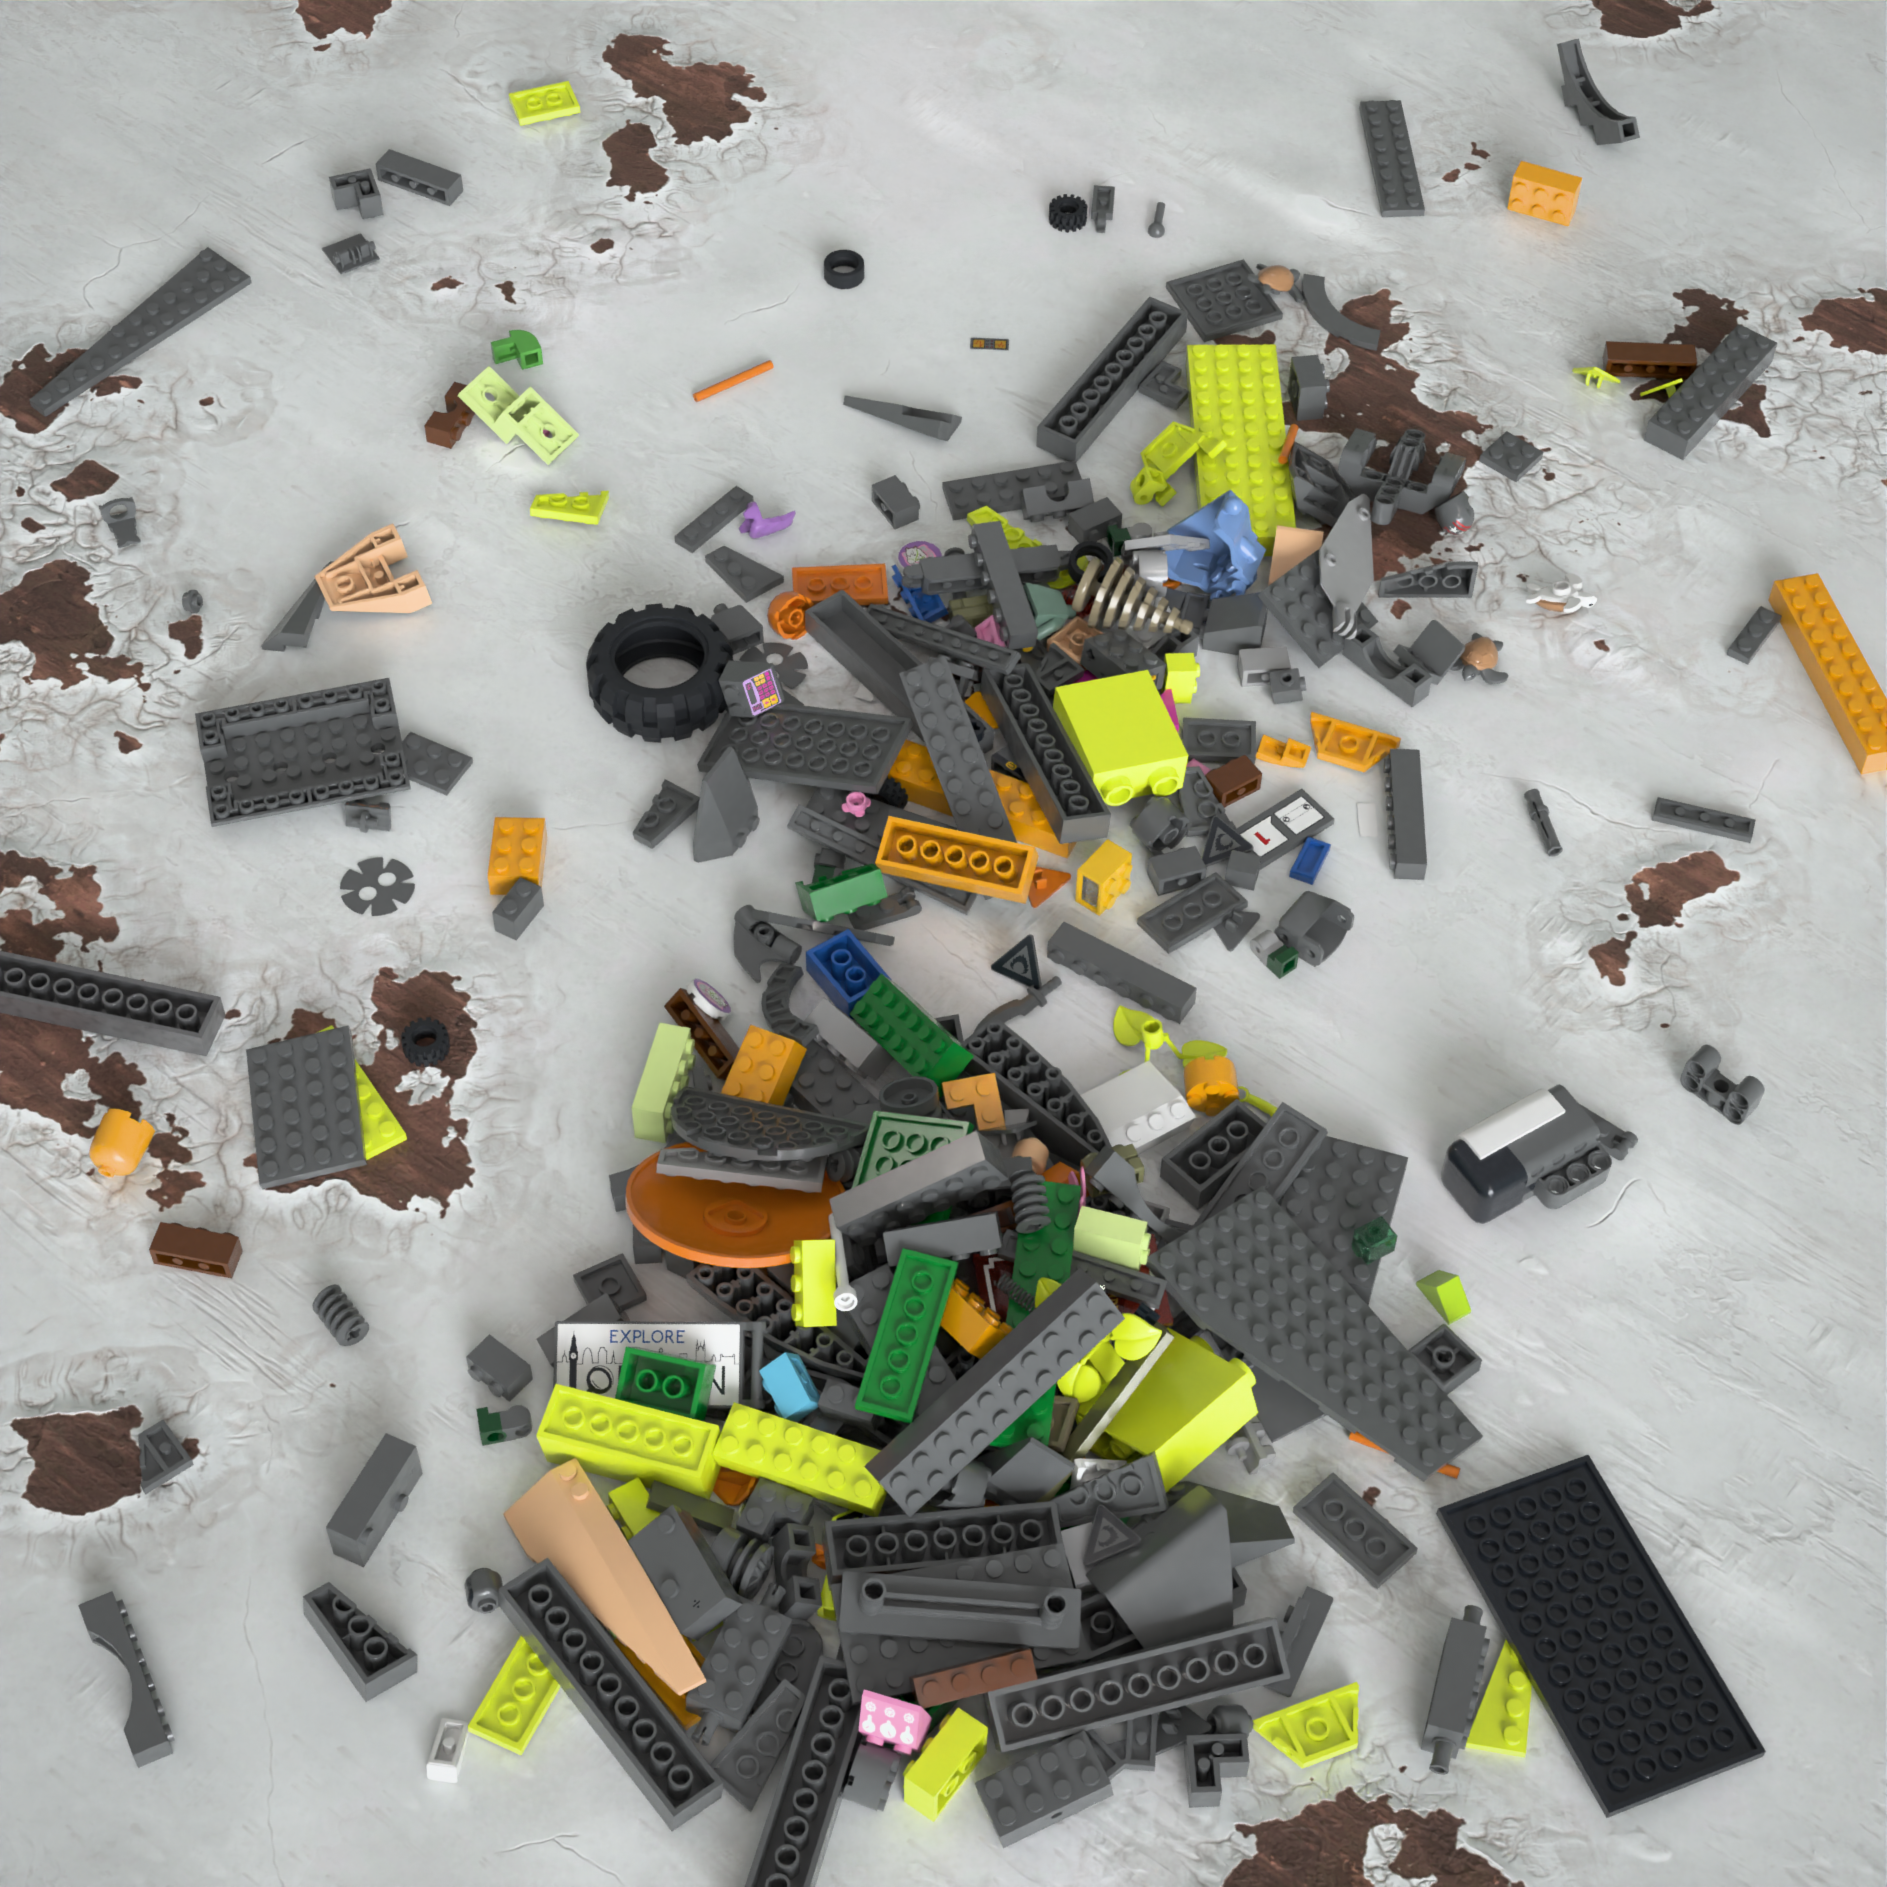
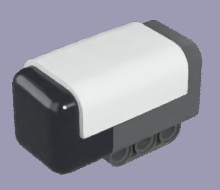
M1558 1084L1548 1090L1544 1088L1539 1089L1457 1134L1453 1143L1447 1149L1441 1171V1181L1468 1216L1476 1223L1484 1224L1535 1195L1547 1208H1561L1603 1184L1608 1177L1612 1159L1599 1144L1600 1130L1596 1123L1568 1090Z

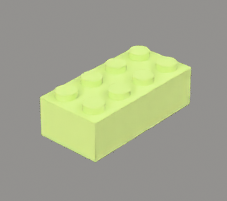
M659 1023L631 1107L635 1138L666 1143L668 1135L673 1134L671 1107L674 1104V1097L680 1090L689 1085V1076L687 1075L696 1062V1055L692 1054L695 1040L691 1039L690 1028Z

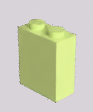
M1081 1206L1074 1228L1073 1250L1139 1271L1141 1264H1147L1150 1253L1148 1247L1151 1234L1147 1233L1148 1222Z

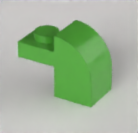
M511 330L509 331L510 337L491 342L492 357L495 364L517 359L522 370L543 364L541 346L537 338L530 332Z

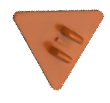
M1036 867L1028 894L1031 906L1037 908L1071 880V874Z

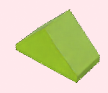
M1437 1270L1416 1282V1286L1448 1325L1471 1313V1308L1459 1275Z

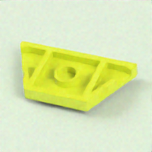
M1357 1682L1257 1718L1253 1720V1729L1301 1768L1356 1749L1358 1745L1359 1685Z

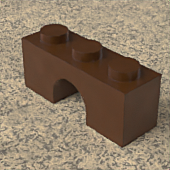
M458 382L452 384L445 395L447 413L434 411L424 425L427 442L452 449L456 441L460 440L462 432L466 426L471 424L472 418L475 415V412L458 397V394L467 385Z

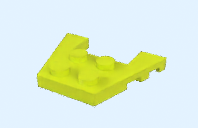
M1173 421L1140 454L1144 466L1163 472L1166 481L1199 448H1202L1213 459L1227 446V443L1220 437H1212L1206 432L1201 433L1194 428ZM1167 481V487L1163 492H1155V499L1162 507L1177 494Z

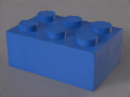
M849 929L806 951V971L835 1006L852 1020L854 1018L850 1015V1012L882 973L892 980Z

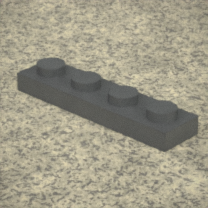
M735 486L675 535V543L691 553L695 552L747 508L748 503L754 501L753 496Z

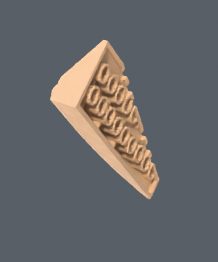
M576 1458L547 1472L503 1513L504 1518L527 1557L537 1564L548 1558L595 1619L608 1631L611 1630L625 1647L628 1646L634 1651L637 1658L644 1664L647 1663L654 1670V1673L679 1696L706 1682L702 1671L650 1579Z

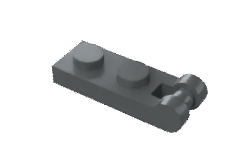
M906 887L899 893L881 899V902L876 905L857 907V911L847 914L854 929L865 931L917 915L922 911V907L919 901L915 900L914 890L911 887Z
M1580 1104L1600 1130L1599 1144L1610 1156L1617 1160H1623L1628 1154V1149L1633 1148L1638 1142L1637 1136L1630 1131H1623Z

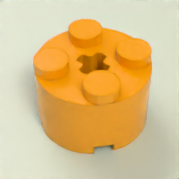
M1204 1056L1192 1060L1185 1066L1184 1086L1186 1102L1189 1107L1205 1112L1207 1116L1214 1117L1233 1101L1240 1099L1235 1066L1228 1058L1214 1056V1060H1205Z

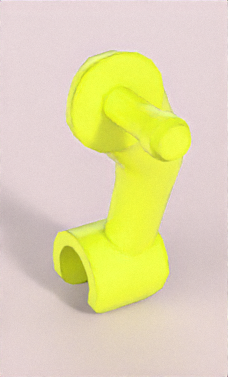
M1238 1087V1089H1243L1246 1092L1245 1098L1239 1099L1240 1102H1247L1271 1117L1278 1109L1271 1103L1250 1094L1246 1087Z

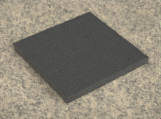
M1244 259L1166 282V289L1180 309L1188 312L1187 319L1203 342L1283 318L1282 311L1272 297L1261 290L1263 285L1261 283H1253L1247 279L1248 274H1255Z

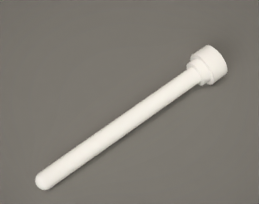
M832 1213L829 1215L831 1239L835 1240V1270L838 1284L833 1294L834 1304L841 1311H849L857 1305V1295L855 1289L849 1285L842 1232L837 1229Z

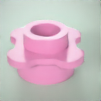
M852 792L847 796L846 803L842 804V810L850 812L856 817H862L865 815V809L871 805V800L866 798L861 792Z

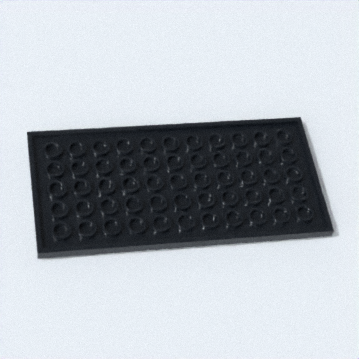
M1589 1455L1438 1508L1436 1515L1510 1647L1516 1654L1520 1665L1606 1818L1764 1756L1766 1752Z

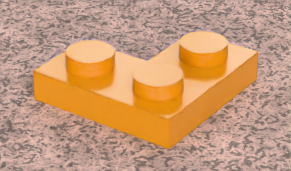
M995 1073L941 1083L946 1110L973 1106L978 1131L1005 1126Z

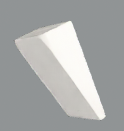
M441 1718L427 1762L428 1779L452 1783L457 1782L469 1736V1721Z

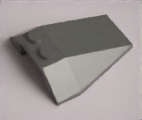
M1294 441L1290 454L1289 475L1292 496L1296 503L1295 507L1304 515L1307 513L1312 515L1318 523L1322 525L1326 523L1333 527L1346 504L1356 498V496L1330 461Z
M730 746L702 780L693 839L694 861L698 863L733 856L738 848L743 847L750 832L755 831L759 825L758 806L750 781L734 748Z

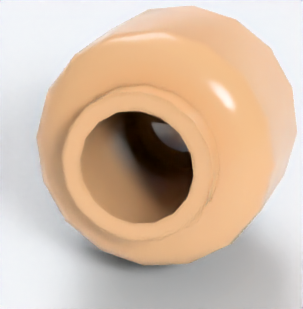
M1031 1137L1016 1143L1012 1157H1031L1032 1171L1036 1175H1042L1045 1171L1049 1151L1039 1139Z

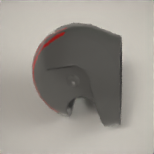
M1464 491L1434 508L1437 522L1446 533L1453 535L1462 534L1469 530L1474 522V510L1468 502L1469 496Z

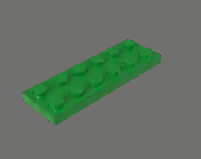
M902 1249L857 1396L855 1409L912 1423L957 1272L958 1262Z

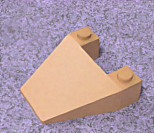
M394 524L372 532L314 576L331 611L412 613L432 604L418 570L394 579L388 565L408 557Z

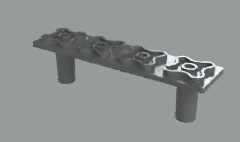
M844 1571L842 1576L839 1631L1077 1650L1080 1641L1081 1590L1075 1588Z

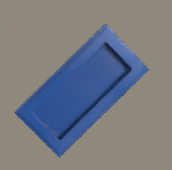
M1307 837L1290 870L1289 877L1313 885L1330 851L1331 844Z

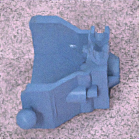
M1231 490L1167 530L1168 534L1204 538L1210 541V549L1166 551L1168 578L1171 580L1200 587L1204 592L1211 593L1210 601H1212V599L1230 597L1234 593H1236V596L1244 595L1245 590L1257 579V569L1266 549L1257 541L1258 537L1251 529L1248 506Z

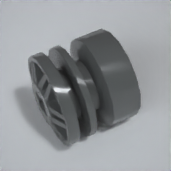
M727 1525L717 1535L710 1548L737 1595L753 1600L769 1574L775 1553L774 1547L767 1543L762 1545L761 1541L756 1538L747 1544L748 1537L746 1533Z

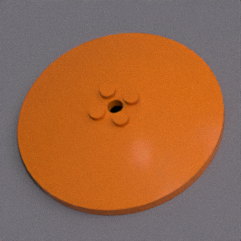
M684 1142L665 1148H695L699 1152H707L706 1150L696 1147L689 1142ZM660 1151L642 1161L631 1173L627 1182L625 1196L627 1214L636 1229L643 1236L664 1250L683 1258L710 1265L734 1268H759L792 1263L790 1250L794 1246V1240L831 1239L829 1215L833 1212L829 1199L845 1192L840 1181L833 1182L828 1178L826 1169L822 1191L812 1193L796 1189H777L762 1185L750 1186L737 1182L723 1183L719 1180L711 1179L697 1180L692 1177L678 1175L667 1176L656 1173Z

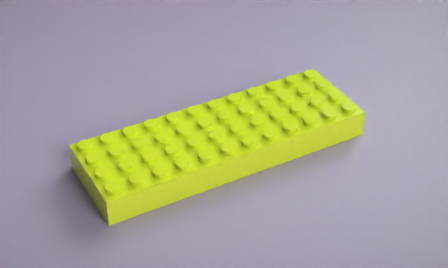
M1276 344L1187 345L1185 367L1187 390L1189 391L1188 402L1191 428L1201 433L1206 432L1215 438L1220 437L1227 443V446L1213 459L1202 448H1199L1193 454L1198 510L1231 490L1249 508L1251 529L1257 535V541L1266 549L1263 557L1272 556L1277 526L1296 528L1289 475V460L1286 464H1281L1278 461L1286 439Z

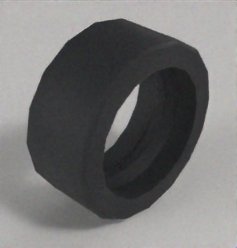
M851 250L831 252L824 260L825 281L838 289H851L858 286L864 279V259L860 254ZM839 266H849L855 270L848 273H840L833 269Z
M1084 541L1076 545L1071 551L1067 567L1072 580L1077 584L1080 583L1085 571L1079 568L1077 560L1080 557L1090 555L1097 557L1104 563V570L1101 571L1098 582L1102 583L1111 564L1114 562L1113 555L1108 547L1095 541Z

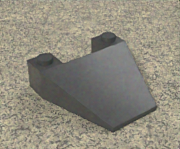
M1179 1481L1166 1492L1169 1508L1200 1484L1190 1481ZM1201 1485L1227 1510L1232 1568L1295 1543V1538L1279 1506Z

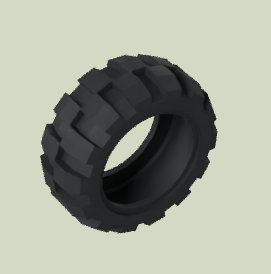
M662 603L645 605L644 610L635 612L632 608L619 614L615 620L616 623L608 622L599 631L588 651L586 661L589 696L593 700L594 708L608 724L613 723V727L618 732L630 738L635 734L640 735L645 742L661 743V738L674 737L675 741L690 738L693 731L698 728L701 731L707 729L715 723L719 713L722 714L725 708H727L719 679L728 661H734L733 650L724 633L703 613L696 616L691 608L675 604L674 608H663ZM660 657L680 659L698 669L697 673L689 680L668 688L643 687L632 683L624 677V674L636 664Z

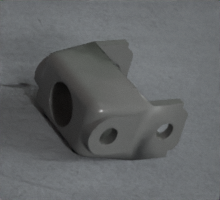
M1305 891L1280 918L1279 926L1275 929L1274 933L1288 948L1291 946L1299 952L1298 957L1316 967L1329 958L1340 946L1347 931L1353 927L1354 914L1350 908L1334 899Z

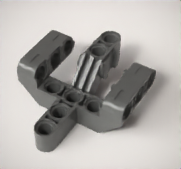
M1356 428L1342 451L1338 471L1356 497L1365 494L1370 501H1374L1370 520L1376 524L1387 525L1392 521L1398 508L1424 514L1448 501L1463 473L1466 457L1446 452L1444 456L1440 457L1439 465L1435 466L1432 482L1429 485L1411 481L1410 478L1413 470L1418 471L1419 463L1422 464L1425 456L1424 432L1416 429L1405 431L1390 455L1389 464H1391L1389 473L1385 474L1365 468L1376 448V433Z

